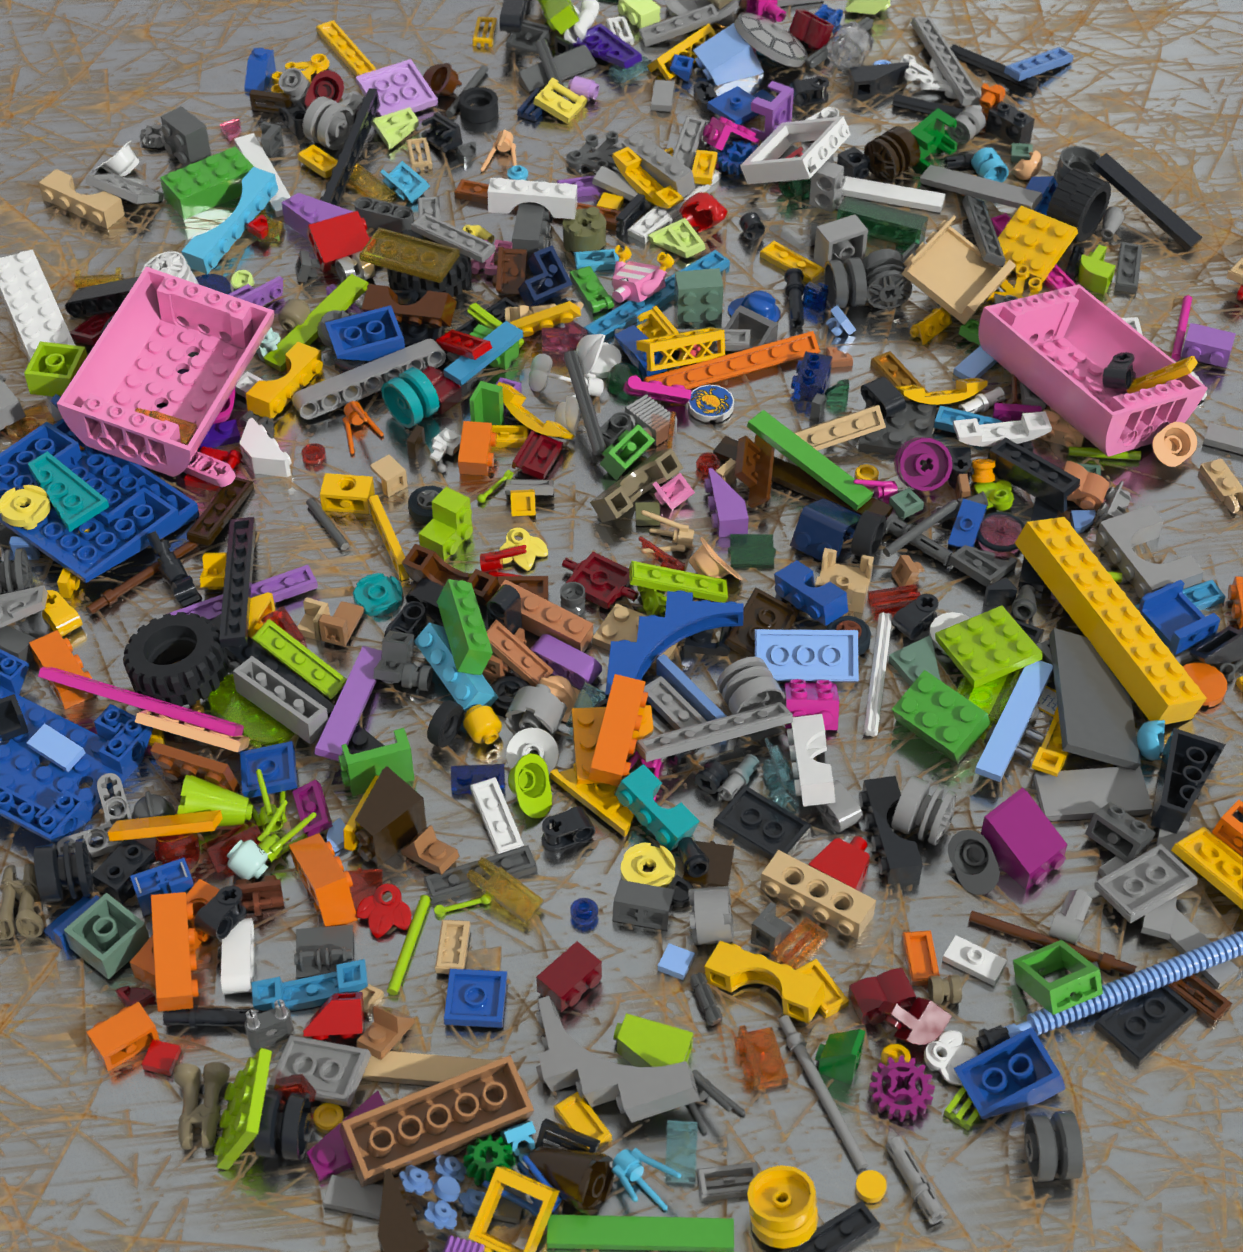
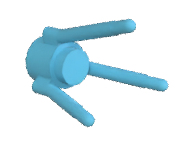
M634 1148L632 1151L624 1149L619 1152L614 1158V1162H612V1172L619 1178L632 1201L637 1202L638 1197L628 1180L636 1181L662 1210L666 1211L668 1206L641 1178L644 1172L642 1162L677 1179L681 1178V1173L644 1155L637 1148Z

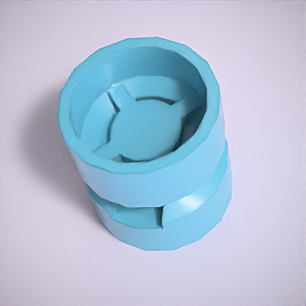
M982 148L974 154L971 164L980 177L1002 183L1006 180L1009 174L1008 167L993 148Z

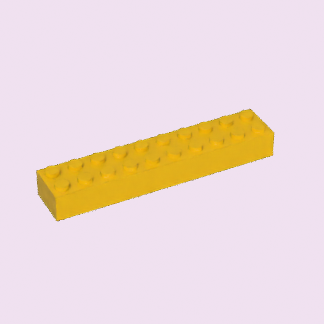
M1065 517L1026 522L1015 541V545L1085 637L1089 639L1098 654L1149 721L1165 720L1166 725L1193 719L1207 698L1201 692L1198 685L1190 678L1183 666L1172 655L1169 648L1161 641L1154 629L1143 618L1140 611L1128 599L1125 592L1121 590L1112 576L1099 562L1098 558L1088 548L1084 540L1077 534L1070 522Z

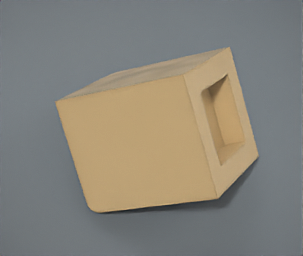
M387 455L370 465L371 470L381 479L382 491L388 498L408 487L406 470L392 456Z
M306 597L303 601L305 615L297 627V634L321 641L319 619L322 614L330 615L328 603Z

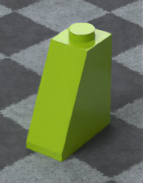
M627 1013L623 1023L617 1024L613 1040L617 1041V1053L634 1067H662L685 1061L688 1062L693 1048V1032Z

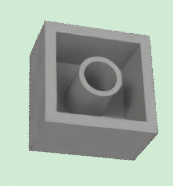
M855 214L816 226L814 262L824 268L826 261L839 259L844 263L846 258L859 257L863 261L866 254L868 229Z

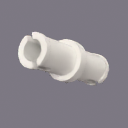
M996 387L985 394L980 393L976 395L975 399L959 405L958 409L974 414L980 411L985 412L994 403L1004 401L1005 396L1002 395H1005L1001 387Z

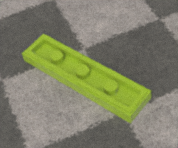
M631 561L630 585L665 592L679 590L692 592L695 598L725 603L728 599L727 580L636 561Z
M270 619L252 637L254 642L331 702L342 691L347 679Z

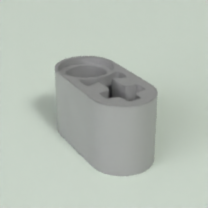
M835 780L833 782L836 803L815 806L836 832H840L863 820V813L859 804L843 784Z

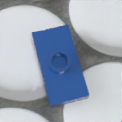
M963 498L948 546L957 549L964 545L974 547L987 505Z

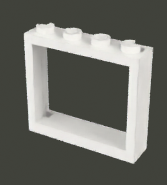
M844 116L781 123L740 165L747 184L810 179L850 136L849 127ZM815 141L801 157L778 159L795 142Z

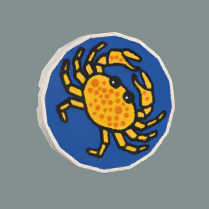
M700 386L691 392V399L688 401L689 412L695 419L702 422L710 423V420L721 422L729 418L733 413L734 398L726 388L721 386Z

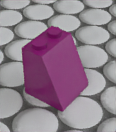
M1023 787L984 816L981 835L992 846L998 866L1025 890L1034 883L1036 885L1041 883L1050 870L1053 868L1055 870L1058 869L1065 862V852L1068 844Z

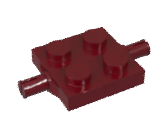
M592 552L587 559L580 563H576L569 558L563 560L562 567L573 572L566 583L578 582L582 584L585 588V599L608 610L620 596H624L633 602L638 598L639 592L627 587L630 584L629 568L595 552Z

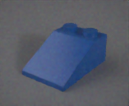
M391 305L325 322V327L337 359L374 361L405 348L404 337Z
M1033 1027L954 1068L982 1119L1041 1103L1066 1089L1059 1070Z

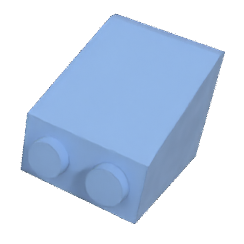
M734 23L693 50L697 56L694 59L700 70L704 68L702 70L708 81L712 79L716 86L760 75L764 72L751 45L739 35Z

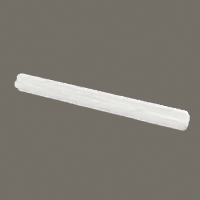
M882 612L878 617L863 732L866 736L875 737L878 734L892 615L890 613Z

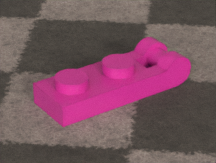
M631 376L623 386L626 394L637 397L648 394L654 400L686 405L691 399L692 390L685 389L682 385L665 386L660 381L643 382L638 376Z

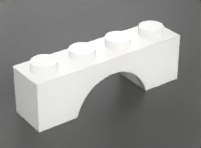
M490 178L488 212L510 214L512 209L518 204L534 202L546 207L553 218L575 219L577 185Z
M823 715L793 717L792 728L787 729V736L790 745L791 761H796L792 762L793 778H799L794 780L796 796H802L803 806L836 803L831 764L813 760L817 755L827 751Z

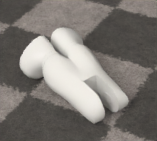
M582 0L581 9L573 5L580 20L564 32L565 40L574 44L577 42L578 37L584 39L587 30L593 25L599 13L600 6L597 0Z

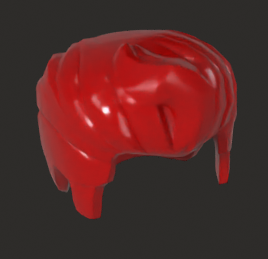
M706 192L694 194L684 202L679 210L682 217L686 218L692 227L699 228L696 230L697 233L719 224L725 219L728 212L716 198Z

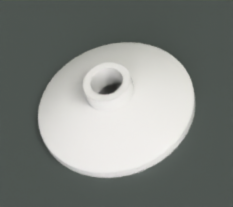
M526 728L519 731L511 738L507 746L506 759L509 768L512 769L522 756L537 750L539 756L547 764L550 775V771L555 769L559 759V749L555 739L548 732L539 728Z

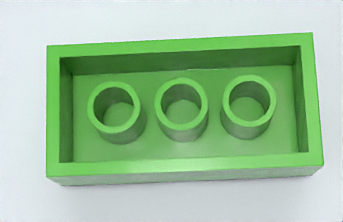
M236 147L226 149L223 152L160 177L164 198L185 220L242 196V179L254 166Z

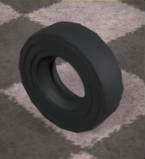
M448 700L438 707L427 730V738L430 743L443 748L454 739L464 718V709L460 704Z

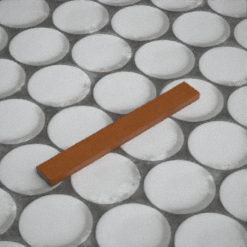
M461 179L454 191V196L458 199L488 205L489 184ZM577 202V209L597 207ZM519 204L515 206L512 210L518 211ZM597 207L606 219V229L616 231V223L618 222L616 217L621 211Z

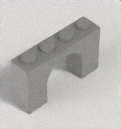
M1151 505L1101 521L1096 534L1098 544L1105 549L1111 561L1118 566L1124 578L1131 583L1140 598L1149 592L1153 593L1163 588L1168 583H1174L1179 580L1185 583L1183 589L1200 584L1204 575V571L1191 555L1163 564L1151 563L1136 555L1132 549L1133 547L1160 537L1164 521Z

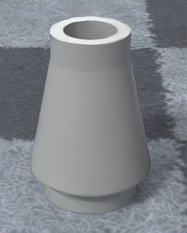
M1112 206L1106 210L1103 216L1101 235L1104 238H1113L1115 232L1124 221L1122 209Z

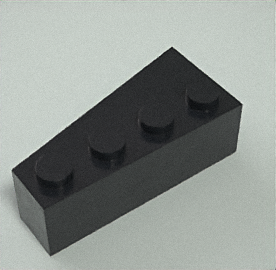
M1173 728L1163 749L1151 826L1177 834L1226 744Z

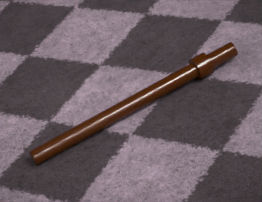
M187 541L172 552H174L176 558H181L201 544ZM158 561L113 590L108 589L103 592L99 599L86 606L87 612L92 615L106 605L108 607L113 605L120 596L158 573V566H160Z
M973 910L969 917L970 922L1044 947L1060 941ZM1067 943L1088 961H1097L1098 965H1100L1099 969L1108 972L1114 970L1126 975L1133 974L1137 966L1117 960L1114 955L1106 952L1100 954Z

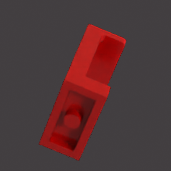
M358 211L308 225L307 237L316 258L320 261L322 273L330 271L332 264H335L336 260L346 256L352 258V254L362 250H366L372 256L375 243L373 238L368 236L366 221L363 217H360Z

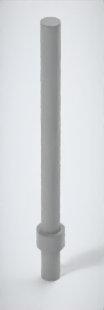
M788 1015L780 1017L778 1022L787 1037L786 1043L790 1051L795 1052L856 1169L858 1171L865 1169L868 1163L805 1048L807 1044L800 1032L796 1031Z

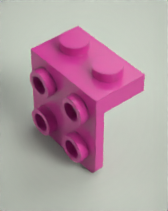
M722 116L720 119L712 117L710 123L704 128L702 138L703 141L721 151L731 132L757 144L760 141L755 137V132Z
M793 679L785 683L786 708L793 714V717L822 714L825 730H838L839 696L836 684L829 680H818L816 683H810L802 679ZM791 723L785 724V729L792 728Z

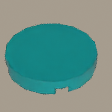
M382 573L365 576L357 582V587L353 590L355 605L363 606L364 614L369 616L388 615L397 610L403 600L401 583L391 575L390 577L384 576Z

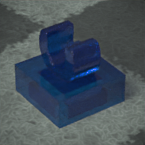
M809 281L805 285L802 304L822 312L826 308L828 286L820 282L814 284Z

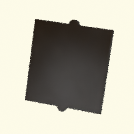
M694 841L709 858V870L703 876L696 878L684 872L683 879L691 884L702 885L703 888L708 886H728L735 846L715 844L714 841H710V843Z

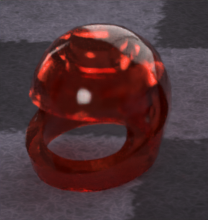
M189 833L156 837L155 856L158 863L163 865L185 858L188 869L194 868L200 858L198 834Z

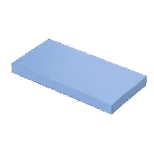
M755 629V657L764 660L776 682H790L793 679H802L806 682L829 680L831 682L858 683V630Z

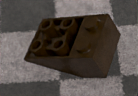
M390 1168L386 1169L378 1227L380 1252H429L428 1248L430 1247L423 1230L419 1231L416 1224L418 1219L411 1203L407 1204L404 1197L406 1192L400 1177L394 1179Z

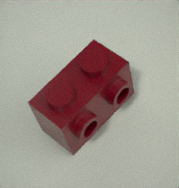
M576 941L536 976L537 992L543 997L549 996L556 1008L562 1013L568 1006H574L588 988H594L602 978V961Z

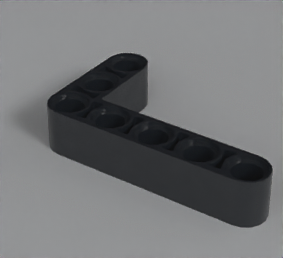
M139 277L78 288L65 304V309L71 316L76 318L117 311Z
M421 578L406 595V602H420L425 607L426 616L443 623L437 600L444 587L429 579ZM502 585L488 601L487 607L478 603L486 630L495 620H498L513 635L519 628H522L521 598L518 591L512 586Z

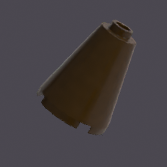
M543 1146L538 1147L529 1154V1159L538 1168L547 1182L554 1189L560 1191L559 1196L579 1212L591 1216L599 1210L594 1208L598 1202L606 1201L615 1175L609 1163L614 1162L612 1157L602 1153ZM528 1168L529 1174H530L533 1178H535V1176L532 1174V1172H531V1171L529 1170V1168Z

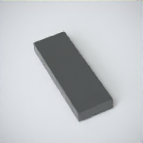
M1120 243L1115 291L1137 293L1143 245Z

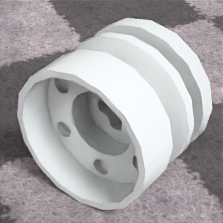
M167 251L156 255L143 268L144 270L145 267H149L199 284L184 256L176 251Z

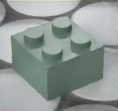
M720 268L675 272L674 307L677 323L722 320L723 282Z
M105 893L64 929L70 949L107 979H110L129 962L150 938L146 924L108 893Z

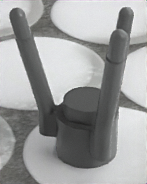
M698 1070L692 1071L700 1098L698 1102L710 1096L726 1111L730 1112L733 1109L740 1115H745V1110L717 1089ZM695 1103L688 1104L703 1134L707 1133Z

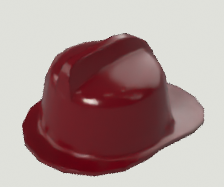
M331 70L317 73L306 93V108L308 109L315 99L322 96L339 103L344 91V83L340 75Z

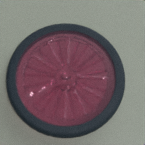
M1004 512L989 513L983 518L977 539L983 546L993 551H1014L1018 549L1015 541L1025 525L1014 515Z

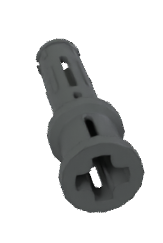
M893 513L886 520L884 533H890L899 538L915 527V525L912 523L908 525L898 519V515ZM923 534L909 542V544L945 566L949 564L950 556L954 553Z

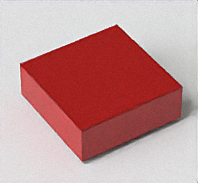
M152 1039L141 1064L143 1070L171 1076L180 1056L181 1047Z

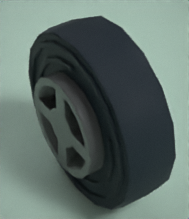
M423 486L411 493L408 499V511L412 519L426 525L433 519L431 501L443 490L441 487Z

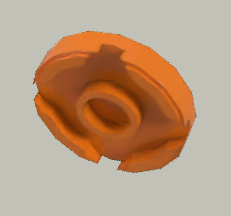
M1200 662L1189 663L1183 666L1184 670L1207 698L1203 703L1204 706L1209 705L1208 707H1213L1222 702L1227 691V680L1221 671L1214 666Z

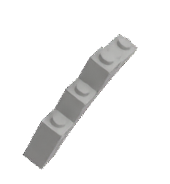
M549 996L538 999L540 1011H537L536 1015L540 1027L545 1029L546 1036L542 1037L545 1051L538 1053L540 1065L536 1066L540 1082L546 1083L551 1092L576 1084L580 1098L585 1097L591 1107L616 1099L620 1113H626L631 1123L700 1101L693 1073L686 1061L662 1067H634L616 1064L600 1058L580 1046L565 1031L558 1010Z

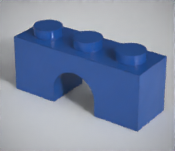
M798 560L774 574L775 591L778 596L786 599L797 609H801L810 615L812 619L819 621L823 625L827 626L849 612L847 592L830 581L823 586L815 587L813 570Z

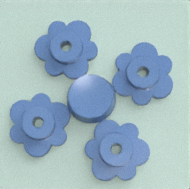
M437 1156L434 1171L441 1175V1177L434 1183V1186L433 1182L428 1178L429 1175L426 1171L418 1169L416 1166L408 1165L405 1171H401L399 1174L405 1191L415 1192L421 1196L424 1195L425 1191H431L433 1188L435 1194L442 1199L436 1203L428 1202L427 1209L424 1212L425 1220L433 1223L435 1228L443 1229L445 1227L452 1230L456 1227L457 1212L447 1202H453L457 1199L463 1205L465 1213L473 1214L477 1217L486 1193L475 1191L472 1188L460 1193L461 1187L458 1182H463L467 1168L456 1157Z

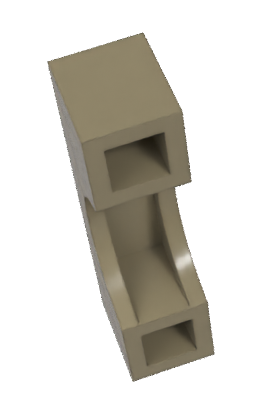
M672 448L655 452L590 501L602 522L618 519L633 507V502L638 497L654 487V482L661 484L669 480L682 470L683 466Z

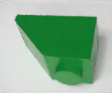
M857 1029L829 1034L826 1044H820L815 1060L819 1061V1074L852 1085L861 1061L865 1031Z

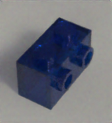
M805 352L803 360H799L796 373L798 375H793L791 389H795L794 399L812 402L817 393L824 395L831 374L832 356Z

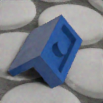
M96 895L92 899L90 897L81 898L44 928L45 935L64 952L69 950L70 947L64 929L99 900L100 897Z

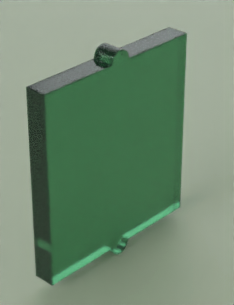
M730 534L728 553L730 554L731 567L774 568L776 548H773V534Z

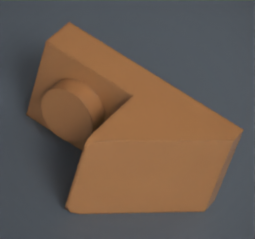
M431 825L419 832L401 850L402 855L441 875L460 857L456 848L436 838L433 826Z
M375 1005L373 1007L374 1022L357 1040V1048L368 1049L372 1056L382 1060L415 1023V1018L391 1007Z

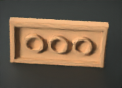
M148 710L137 713L135 719L136 723L235 752L248 748L250 742L249 737L243 735L233 737Z

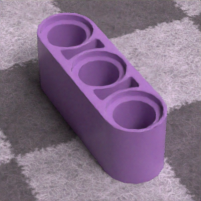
M543 634L530 648L531 651L554 670L553 676H563L569 680L571 685L578 689H588L602 672V666L595 658L551 635Z

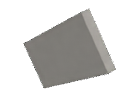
M1140 765L1136 770L1124 767L1060 771L1057 777L1044 772H1036L1034 774V782L1041 810L1049 821L1092 819L1095 812L1110 802L1122 807L1130 816L1150 815L1153 808Z

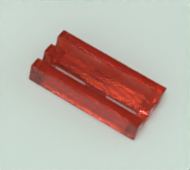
M917 584L868 591V599L874 616L882 612L896 613L921 595L918 592Z

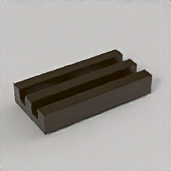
M252 89L249 93L251 108L254 111L280 114V108L292 106L290 94Z

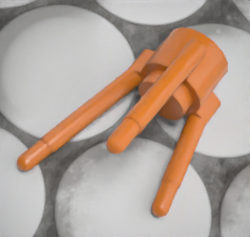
M352 401L345 405L343 409L345 417L342 421L346 428L349 451L353 455L354 444L350 424L360 425L363 422H367L380 437H383L384 434L371 420L367 412H364L359 402Z

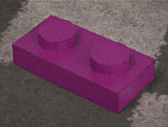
M994 403L992 418L1002 422L1020 421L1024 413L1042 412V406Z
M316 779L292 791L301 821L312 812L316 813V817L303 828L304 834L307 837L321 833L333 826L321 784Z

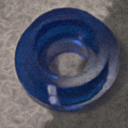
M589 898L577 899L570 907L571 917L580 925H589L598 916V906Z

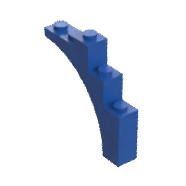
M681 590L675 592L667 591L665 617H658L656 615L639 616L637 642H630L628 640L611 641L605 693L606 699L609 698L615 674L642 680L653 662L669 647L682 639L704 630L728 626H743L744 603L732 601L722 603L708 600L693 601L692 592Z

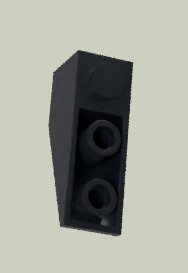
M909 62L849 67L848 86L853 99L873 97L907 81L904 75L906 69H909Z

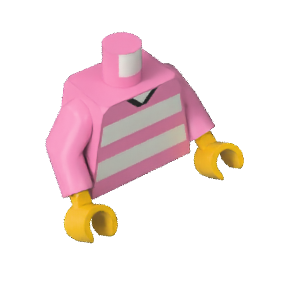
M620 245L616 246L615 253L618 255L619 261L616 262L612 278V287L614 288L612 296L616 302L621 303L624 300L642 302L666 287L664 279L667 272L665 271L674 264V260L669 254L666 255L664 252L658 254L657 261L661 266L633 261L625 263L631 257L630 249L625 245L623 251Z

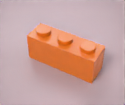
M58 630L29 642L34 660L39 668L55 667L92 679L88 671L83 672L82 668L84 666L78 654L73 656V648L67 637L63 639ZM47 680L65 710L94 697L93 693Z

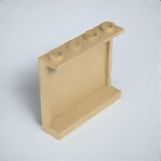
M953 216L948 222L944 220L936 229L937 233L933 231L925 241L927 244L924 242L920 244L915 251L916 255L911 254L904 262L906 268L902 275L965 325L1006 280L1016 264L1009 260L1003 267L983 261L979 249L951 227L956 219Z

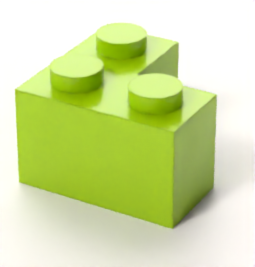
M445 487L431 501L433 519L418 533L420 546L436 552L444 561L450 555H453L459 545L465 539L467 540L473 532L470 498L448 487Z

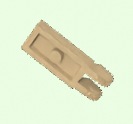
M1221 458L1202 463L1199 469L1200 473L1219 500L1226 505L1231 513L1239 512V503L1243 506V487L1224 460Z

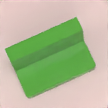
M480 381L469 400L471 421L502 425L504 422L502 386Z

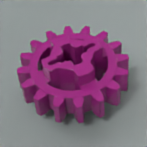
M900 1055L898 1062H894L889 1057L887 1066L879 1063L877 1066L878 1072H872L870 1080L873 1082L869 1085V1091L874 1094H872L871 1102L880 1103L877 1110L879 1113L885 1109L889 1111L888 1119L890 1120L894 1114L899 1115L900 1122L904 1121L905 1115H909L912 1120H915L917 1111L924 1115L927 1109L926 1105H931L933 1097L931 1094L935 1090V1086L929 1084L932 1080V1074H923L926 1067L924 1064L918 1068L914 1066L915 1058L906 1063L903 1055ZM883 1081L885 1082V1087L888 1089L886 1094H884L882 1089ZM917 1083L921 1087V1096L918 1095L919 1091L915 1088Z

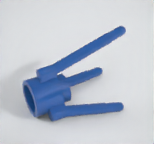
M524 1155L522 1159L535 1178L529 1174L528 1169L523 1163L518 1162L517 1167L527 1177L534 1180L537 1179L538 1182L552 1187L529 1157ZM484 1181L483 1186L488 1188L490 1182ZM503 1190L501 1195L527 1209L535 1217L538 1215L543 1201L530 1196V1199L533 1201L530 1204L506 1190ZM559 1195L557 1197L551 1214L562 1202V1198Z

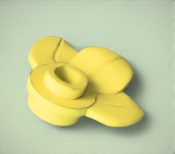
M523 528L511 529L506 535V542L499 549L500 551L526 545L527 552L525 554L503 558V564L514 560L520 568L527 572L532 568L535 556H548V549L545 543L538 537L530 536ZM514 537H521L522 540L518 541Z

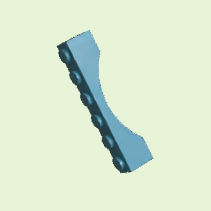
M252 167L242 179V196L234 212L214 229L194 236L181 251L191 269L208 275L217 266L220 259L230 250L235 241L241 237L247 228L246 225L253 221L260 211L265 208L270 199L277 194L278 185L275 174Z

